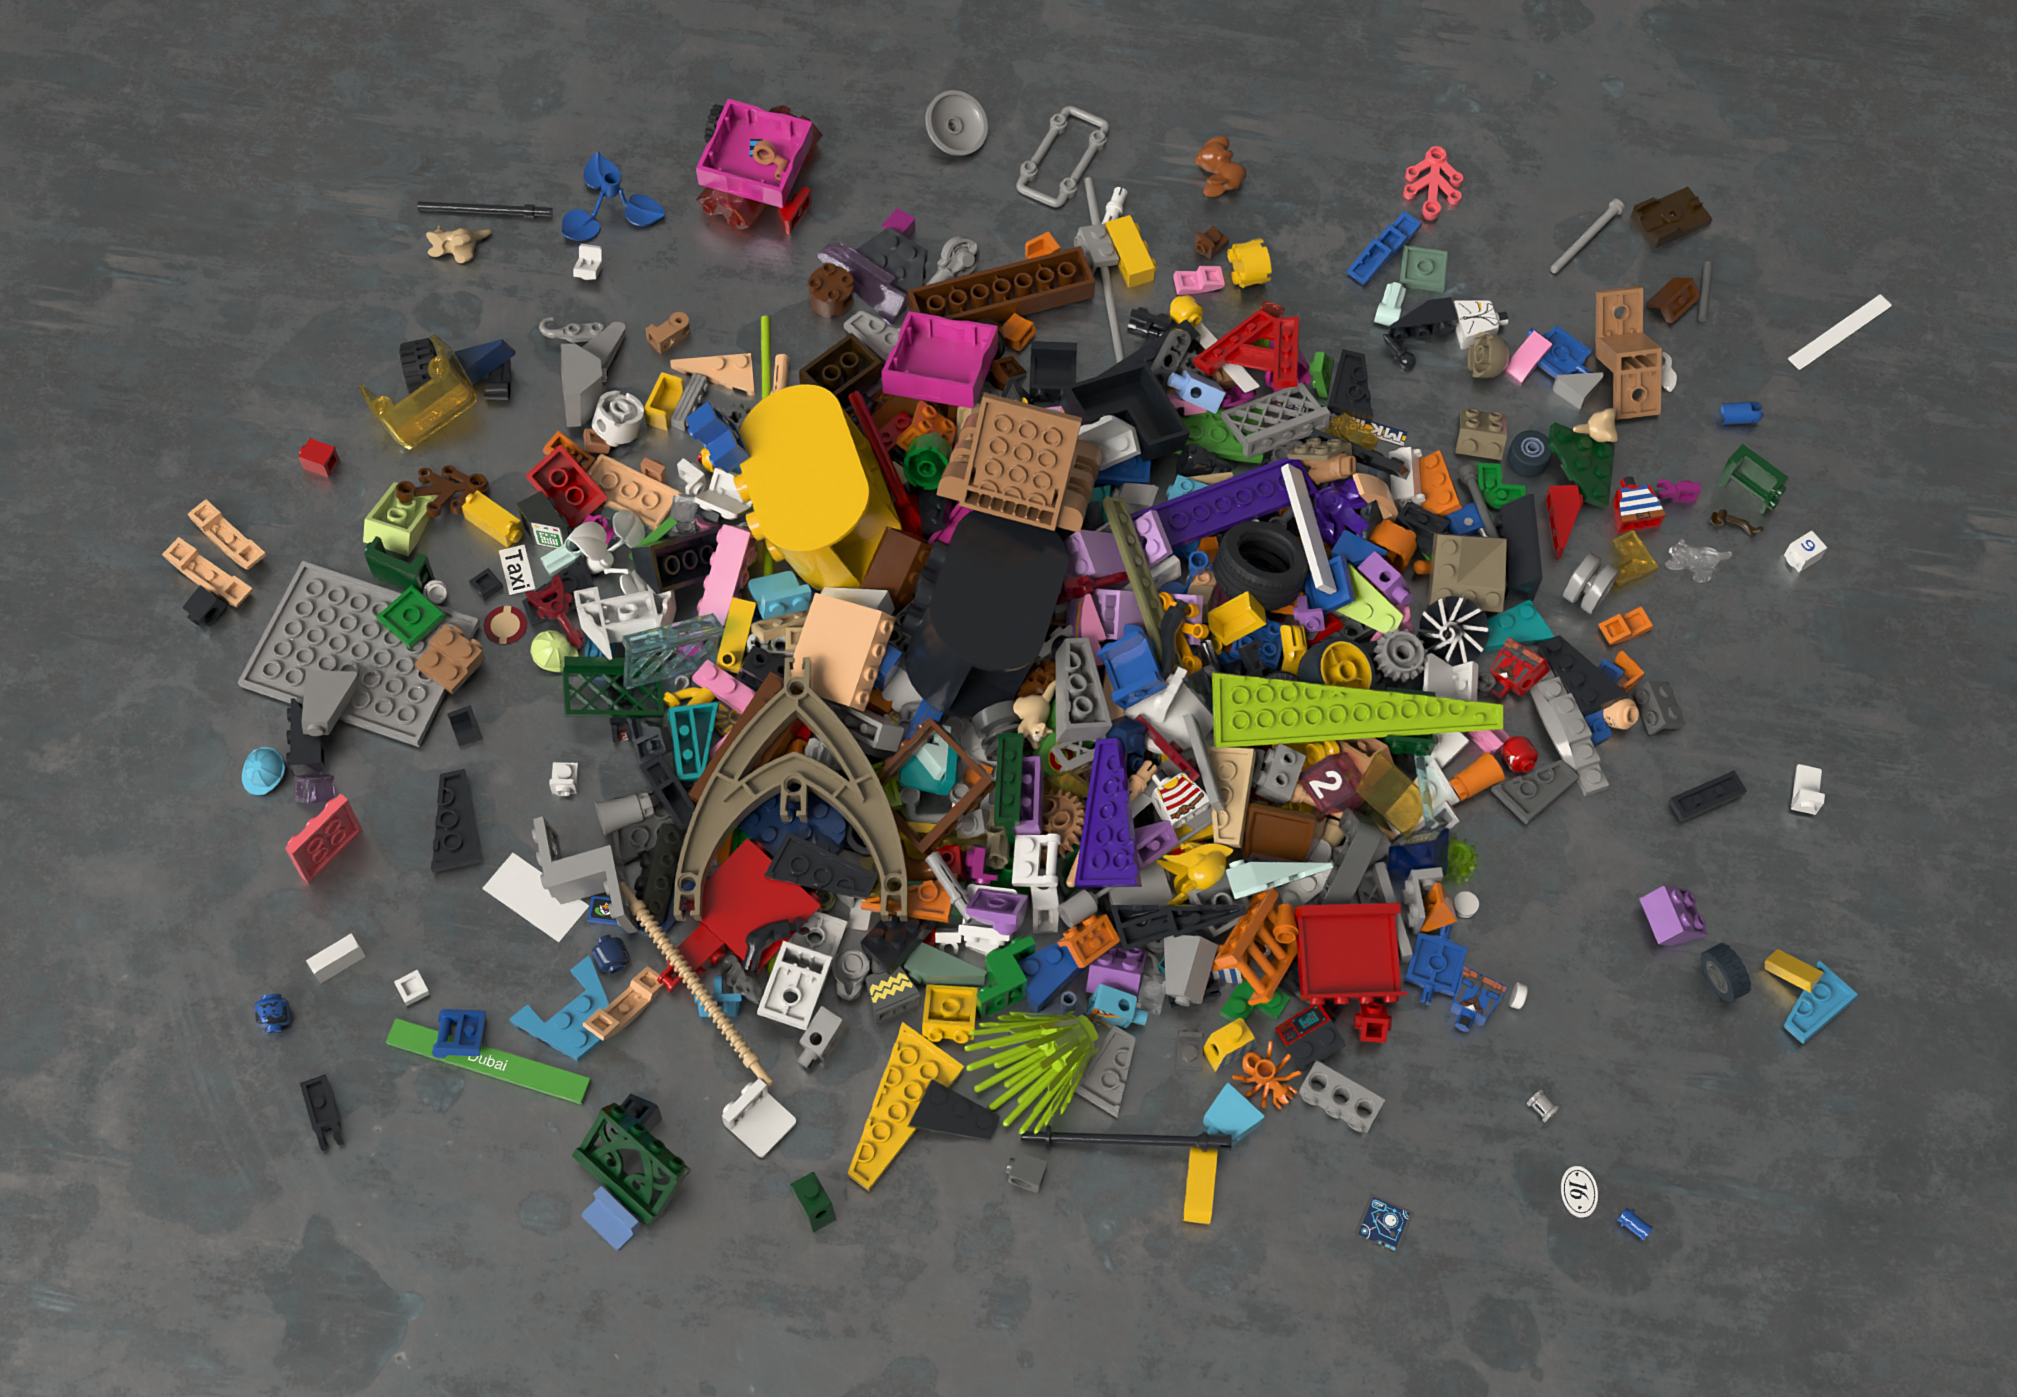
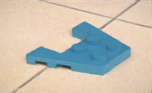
M589 956L570 970L571 974L586 990L547 1022L544 1023L528 1004L509 1019L515 1027H520L533 1037L545 1041L551 1047L576 1061H580L604 1041L583 1027V1022L599 1008L604 1010L609 1005Z

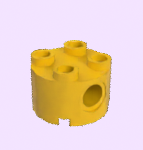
M1257 238L1241 244L1234 243L1232 249L1227 250L1228 260L1233 264L1232 281L1234 285L1239 284L1240 287L1246 288L1253 284H1265L1271 281V277H1267V274L1272 273L1271 262L1267 247L1261 246L1264 242L1263 239Z

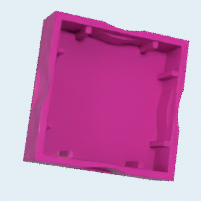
M728 99L717 121L715 133L707 143L696 167L698 184L783 208L814 139L812 122L785 114L768 112L757 106ZM750 139H763L771 142L776 147V154L789 162L786 172L781 171L780 173L781 180H777L774 176L778 165L773 162L767 165L760 164L754 157H749Z
M908 311L899 332L898 342L891 350L882 370L883 393L974 409L998 349V326L971 321H956L940 316Z

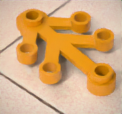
M1161 592L1158 594L1164 612L1167 611L1170 605L1175 607L1177 604L1170 593ZM1187 603L1188 605L1183 611L1187 614L1186 618H1196L1199 614L1198 606ZM1183 622L1177 633L1176 643L1183 656L1181 660L1185 670H1187V675L1202 669V661L1197 656H1193L1183 632L1192 634L1195 638L1204 639L1209 633V629L1205 624L1194 625Z

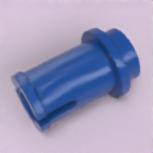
M1626 1207L1617 1219L1621 1223L1620 1226H1626L1644 1240L1653 1227L1634 1213V1209L1630 1210Z

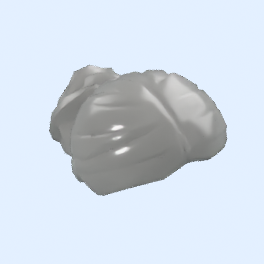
M844 949L837 953L832 961V972L837 981L836 993L848 1001L859 997L863 987L862 983L870 971L868 956L859 949Z

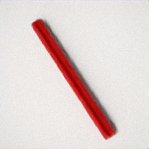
M859 391L849 394L850 403L897 505L900 508L909 505L910 499Z

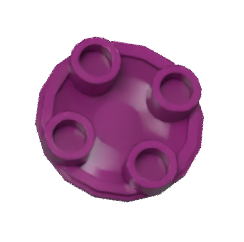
M1237 384L1232 389H1223L1226 394L1219 407L1227 408L1245 404L1257 395L1256 390L1253 389L1245 393Z

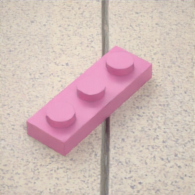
M706 660L692 676L693 682L700 687L709 689L716 698L741 715L756 694V692L709 660Z

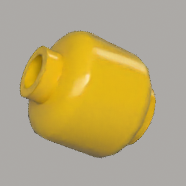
M1190 295L1178 296L1170 305V316L1177 324L1187 319L1193 327H1196L1202 321L1203 307Z

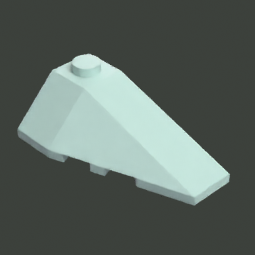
M1244 859L1230 863V869H1227L1226 873L1236 900L1332 869L1333 865L1332 863L1249 862L1245 864Z

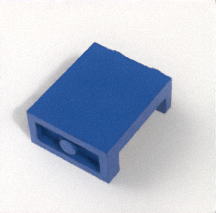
M1140 630L1128 632L1123 638L1106 644L1101 650L1096 652L1098 658L1104 662L1114 692L1111 693L1112 699L1123 710L1167 688L1149 638Z

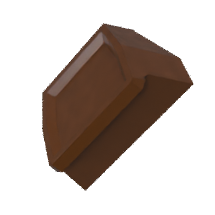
M1249 801L1240 852L1245 859L1255 856L1256 861L1264 859L1277 862L1307 863L1322 838L1326 817Z

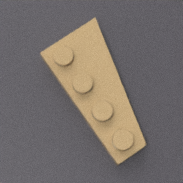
M1206 746L1226 807L1225 810L1216 812L1212 807L1214 843L1227 847L1241 848L1256 751L1247 748H1216Z

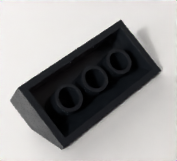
M1528 494L1502 505L1498 515L1494 516V525L1498 529L1499 537L1507 539L1505 600L1533 601L1543 579L1534 494Z
M721 527L700 528L630 548L635 572L656 594H662L705 581L706 576L711 571L710 559L713 552L717 549V534Z

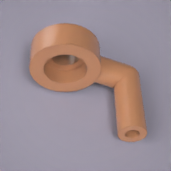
M766 140L757 142L753 149L754 159L760 164L767 165L773 162L778 165L774 176L777 180H781L780 173L781 171L786 172L789 162L776 154V147L771 142Z

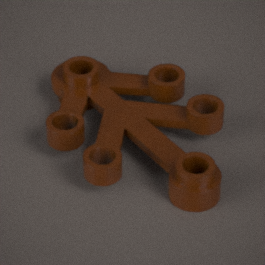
M446 465L442 468V477L433 473L430 468H421L418 471V480L421 483L432 482L436 485L415 487L412 482L401 481L396 485V497L401 502L408 503L414 497L440 494L434 501L426 505L427 515L438 517L441 514V507L456 492H463L458 499H453L450 503V511L453 514L460 515L463 513L462 506L466 503V497L470 493L474 494L477 490L485 494L489 490V482L482 474L476 473L468 476L456 470L452 465ZM456 479L461 483H453L451 481Z

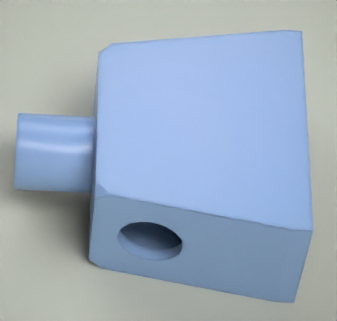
M1184 370L1182 376L1172 373L1167 383L1168 386L1176 388L1175 391L1181 399L1215 414L1226 394L1215 380L1188 370Z

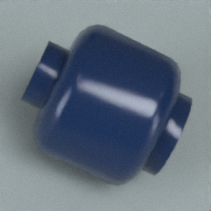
M605 935L596 940L597 945L594 946L591 953L600 971L611 975L627 967L626 963L630 956L621 938H611L610 935Z

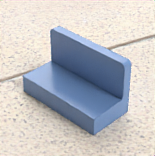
M600 1186L593 1193L596 1200L581 1215L606 1241L619 1251L641 1227L639 1221Z

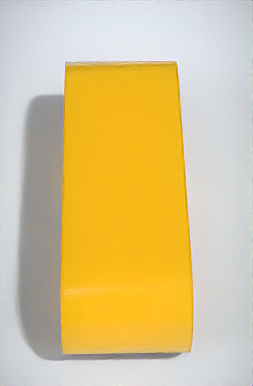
M1191 1147L1183 1221L1210 1225L1218 1150L1202 1152L1197 1147Z

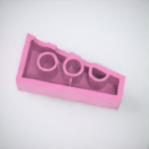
M723 524V528H720L717 534V549L713 552L710 559L711 571L704 581V596L698 602L697 611L699 614L697 618L725 626L732 597L742 598L739 590L740 588L743 589L749 579L747 568L752 562H755L758 553L755 552L757 540L750 529Z

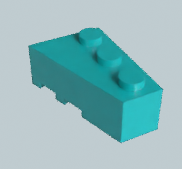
M718 702L669 707L668 709L669 733L672 737L674 751H672L674 770L681 784L697 782L706 768Z

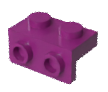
M972 844L971 850L967 849L965 865L969 866L968 874L970 877L974 878V881L979 884H991V880L997 881L998 875L995 872L983 871L985 848L982 845Z

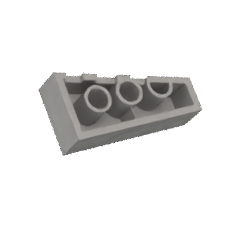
M1066 638L1055 653L1056 742L1102 739L1112 727L1089 638Z

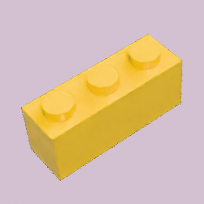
M1131 215L1105 222V227L1119 257L1117 265L1128 288L1154 281V272L1157 270L1156 262L1148 254L1147 242L1141 239L1140 228L1137 222H1133Z

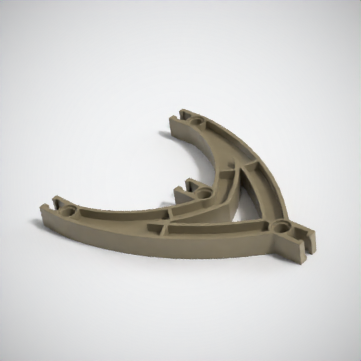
M785 657L784 688L744 727L711 775L691 818L680 853L674 894V916L677 921H686V915L682 913L684 900H695V910L690 911V916H693L695 921H702L703 891L709 870L726 839L746 816L774 795L781 793L780 816L782 822H792V816L788 814L789 802H801V811H796V817H799L800 822H808V791L834 807L853 826L867 846L881 880L882 921H892V916H889L887 911L890 900L901 901L902 911H897V917H900V921H908V882L904 855L893 813L879 779L859 744L835 713L811 690L812 664L810 658H803L802 669L804 670V676L792 677L791 670H794L793 663H795V658ZM797 687L804 689L800 695H793L791 693ZM796 718H799L827 748L848 781L822 763L797 752L784 755L763 765L750 774L749 772L773 741ZM792 784L801 785V789L797 792H790L788 790ZM687 882L696 883L692 891H684L683 886ZM893 882H898L902 885L901 889L897 892H891L888 886Z

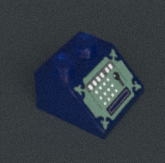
M1445 827L1401 834L1389 847L1388 871L1401 882L1408 880L1411 870L1441 867L1443 876H1446L1449 829Z

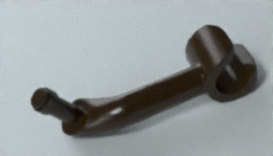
M1724 509L1719 510L1718 513L1713 512L1710 520L1716 526L1724 525L1725 520L1742 527L1751 536H1756V533L1764 530L1762 526L1754 528L1746 520L1728 515Z

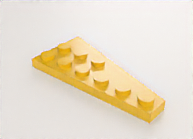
M904 1022L901 1024L887 1068H885L870 1115L867 1118L861 1140L848 1171V1176L868 1191L871 1190L918 1130V1128H909L907 1125L929 1081L933 1079L950 1089L964 1071V1066Z

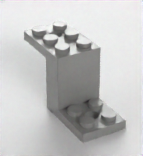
M543 816L533 819L535 828L532 829V836L539 847L536 857L538 864L543 868V874L540 875L543 888L549 890L551 897H555L560 904H565L606 892L611 897L612 903L608 904L612 919L615 918L618 926L623 927L628 934L637 932L636 918L629 911L630 906L626 902L624 893L621 892L619 883L624 881L629 887L625 864L613 847L608 845L562 859L556 831Z

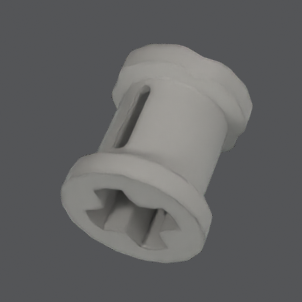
M1543 1088L1527 1102L1529 1107L1532 1106L1543 1117L1542 1121L1544 1123L1548 1122L1561 1109L1559 1104L1555 1105L1545 1094Z

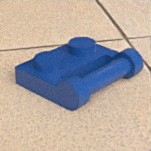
M441 1010L438 1017L440 1026L437 1042L433 1045L432 1049L433 1056L437 1058H445L447 1055L480 1056L486 1011ZM457 1022L454 1042H447L450 1024Z

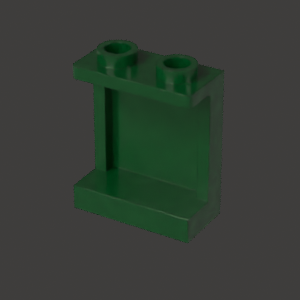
M1742 444L1728 459L1717 483L1725 488L1732 479L1764 502L1759 511L1763 515L1768 509L1772 511L1780 502L1779 498L1787 489L1784 485L1789 477Z
M375 536L373 541L369 542L365 548L364 555L373 578L404 591L413 585L422 594L425 584L435 580L428 557L418 553L411 565L388 555L382 539L378 536Z
M1387 687L1385 690L1435 696V692L1390 687ZM1433 734L1387 735L1382 737V743L1388 746L1392 754L1409 753L1419 757L1431 756L1436 745V740H1433Z

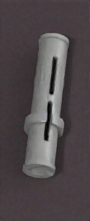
M938 851L932 853L926 858L925 862L928 863L938 881L951 898L949 900L952 906L955 905L966 923L974 921L975 919L966 914V907L971 901L968 897V891L963 890Z

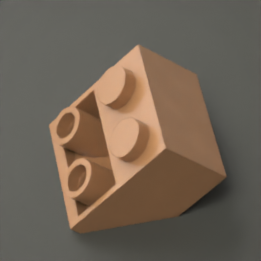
M1375 738L1336 740L1340 750L1339 760L1327 764L1324 773L1327 776L1326 772L1335 771L1342 779L1341 785L1361 797L1394 763L1388 746ZM1329 777L1330 779L1336 782L1335 777Z

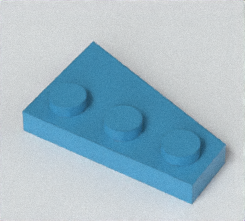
M1820 960L1815 968L1824 972L1823 976L1811 993L1803 990L1784 1025V1028L1802 1044L1807 1042L1854 1002L1858 996L1852 988Z

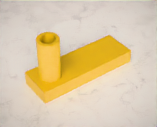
M732 597L716 661V666L722 670L738 673L742 664L757 603Z

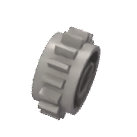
M1396 628L1392 633L1387 631L1377 641L1378 645L1373 650L1377 653L1374 661L1378 663L1377 669L1382 670L1385 677L1389 676L1393 678V681L1401 679L1403 682H1406L1409 677L1413 680L1418 675L1417 673L1420 674L1424 670L1422 665L1428 660L1424 657L1427 649H1424L1422 645L1424 642L1416 637V633L1411 634L1408 632V629L1399 631ZM1397 652L1402 653L1403 656H1404V659L1400 658V657L1397 655Z

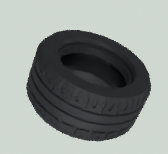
M1261 521L1244 522L1228 530L1222 538L1213 562V573L1216 582L1229 598L1234 599L1249 591L1264 607L1265 611L1278 610L1294 602L1302 589L1310 568L1304 546L1295 535L1278 525ZM1244 559L1262 561L1272 566L1279 573L1264 572L1252 567Z

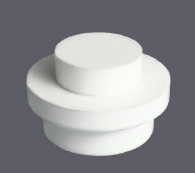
M431 580L423 588V595L433 604H439L447 597V587L439 580Z

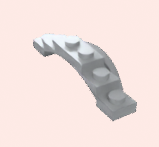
M1548 664L1550 671L1529 689L1538 713L1562 760L1579 776L1576 782H1578L1584 796L1606 790L1609 784L1599 766L1601 759L1590 739L1592 733L1572 693L1567 694L1560 678H1555Z

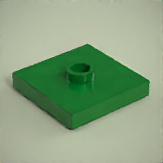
M413 585L376 616L377 621L410 650L447 618L443 611Z

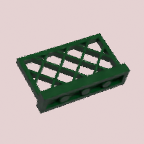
M564 656L560 672L563 680L565 717L663 718L662 658L612 657L609 660L607 657ZM569 677H579L584 683L576 690L569 683ZM596 677H603L608 682L602 690L591 682ZM620 677H627L633 684L625 690L616 681ZM644 678H655L656 686L651 691L641 683ZM587 685L597 693L591 701L580 693ZM611 686L622 694L615 702L605 694ZM636 686L646 694L639 702L629 694ZM575 697L585 704L581 710H571L570 701ZM601 697L610 706L606 710H599L593 703ZM625 697L635 706L631 710H623L618 703ZM648 698H651L657 704V711L648 710L642 704Z
M1023 733L998 734L994 825L995 827H1004L1011 851L1015 849L1016 834L1013 827L1021 825L1025 739Z

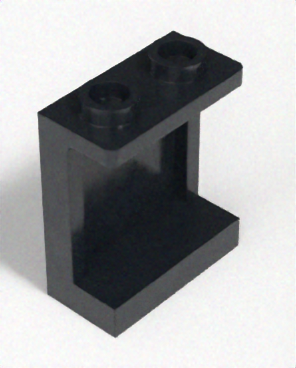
M1031 341L1029 395L1034 400L1054 401V399H1059L1060 401L1064 386L1076 383L1077 343Z

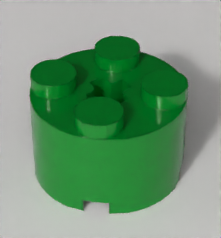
M935 432L919 435L912 439L907 445L903 462V473L908 482L914 486H922L927 490L938 488L952 454V448L940 434Z

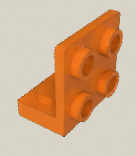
M921 400L917 404L912 424L897 437L896 444L906 451L908 443L915 437L935 432L940 434L952 448L957 427L951 420L943 417L931 405Z

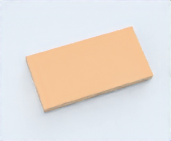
M602 453L588 471L608 496V499L601 505L615 512L621 510L633 511L640 518L643 526L653 531L667 520L682 498L681 492Z

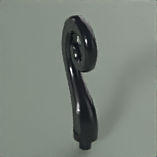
M1180 599L1175 607L1169 606L1160 626L1162 646L1160 670L1165 683L1174 667L1176 636L1187 616L1183 611L1188 604Z

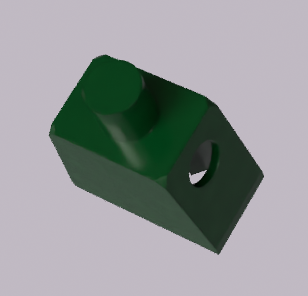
M811 1172L790 1184L789 1191L813 1233L836 1221L833 1205L815 1172ZM825 1210L822 1215L816 1217L819 1212Z

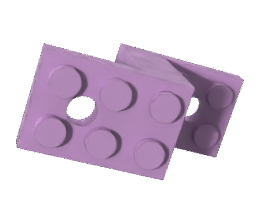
M1150 510L1133 522L1141 547L1143 539L1145 537L1147 539L1146 548L1143 549L1142 547L1149 569L1173 553L1157 511ZM1081 530L1080 533L1075 532L1063 541L1068 553V567L1064 578L1090 575V577L1096 579L1126 571L1113 533ZM1130 580L1105 587L1123 588L1130 583Z
M1095 589V594L1091 597L1107 639L1119 640L1123 638L1125 625L1141 627L1149 638L1133 591ZM1171 594L1174 602H1178L1180 599L1186 603L1196 604L1199 608V614L1196 618H1185L1183 622L1194 625L1202 624L1203 596ZM1082 597L1067 602L1066 627L1070 624L1073 626L1076 604ZM1183 632L1188 644L1200 645L1199 638Z

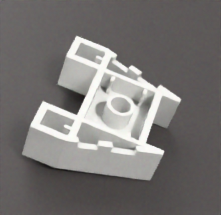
M647 585L648 591L600 600L598 587L574 591L581 629L609 660L612 659L610 643L648 637L653 634H658L661 649H664L677 610L673 590L656 594Z

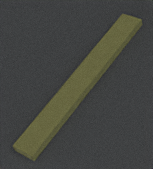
M1106 497L1102 500L1149 638L1155 643V655L1160 666L1162 660L1160 626L1165 612L1125 499ZM1177 646L1171 674H1175L1178 667L1185 669Z

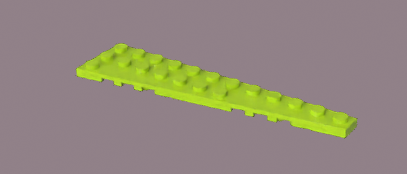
M1212 672L1214 747L1216 748L1386 737L1387 735L1406 736L1503 729V705L1500 703Z

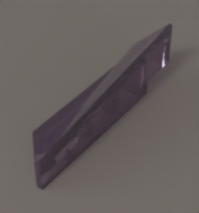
M843 242L837 243L834 247L828 244L818 254V259L823 264L831 262L834 265L845 268L853 276L854 292L888 324H893L908 309L907 295L896 289L895 277Z

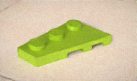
M1348 563L1356 601L1335 611L1384 634L1387 631L1392 633L1396 628L1399 629L1405 615L1383 596L1372 583L1364 578L1351 563Z

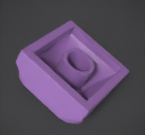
M978 888L966 907V914L979 922L992 925L993 929L998 931L1000 935H1012L1013 932L1019 929L1025 918L1028 895Z

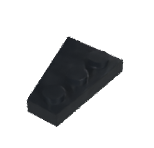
M931 1079L907 1127L988 1141L1001 1116Z

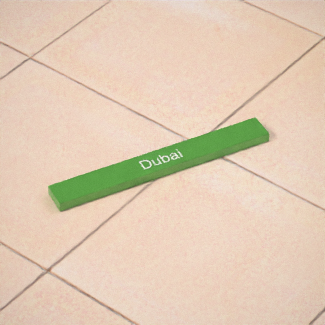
M397 1018L386 1040L387 1045L582 1105L591 1083V1079L485 1045H481L480 1056L447 1055L445 1058L434 1057L432 1049L433 1045L437 1042L438 1031ZM448 1035L447 1042H454L455 1036Z

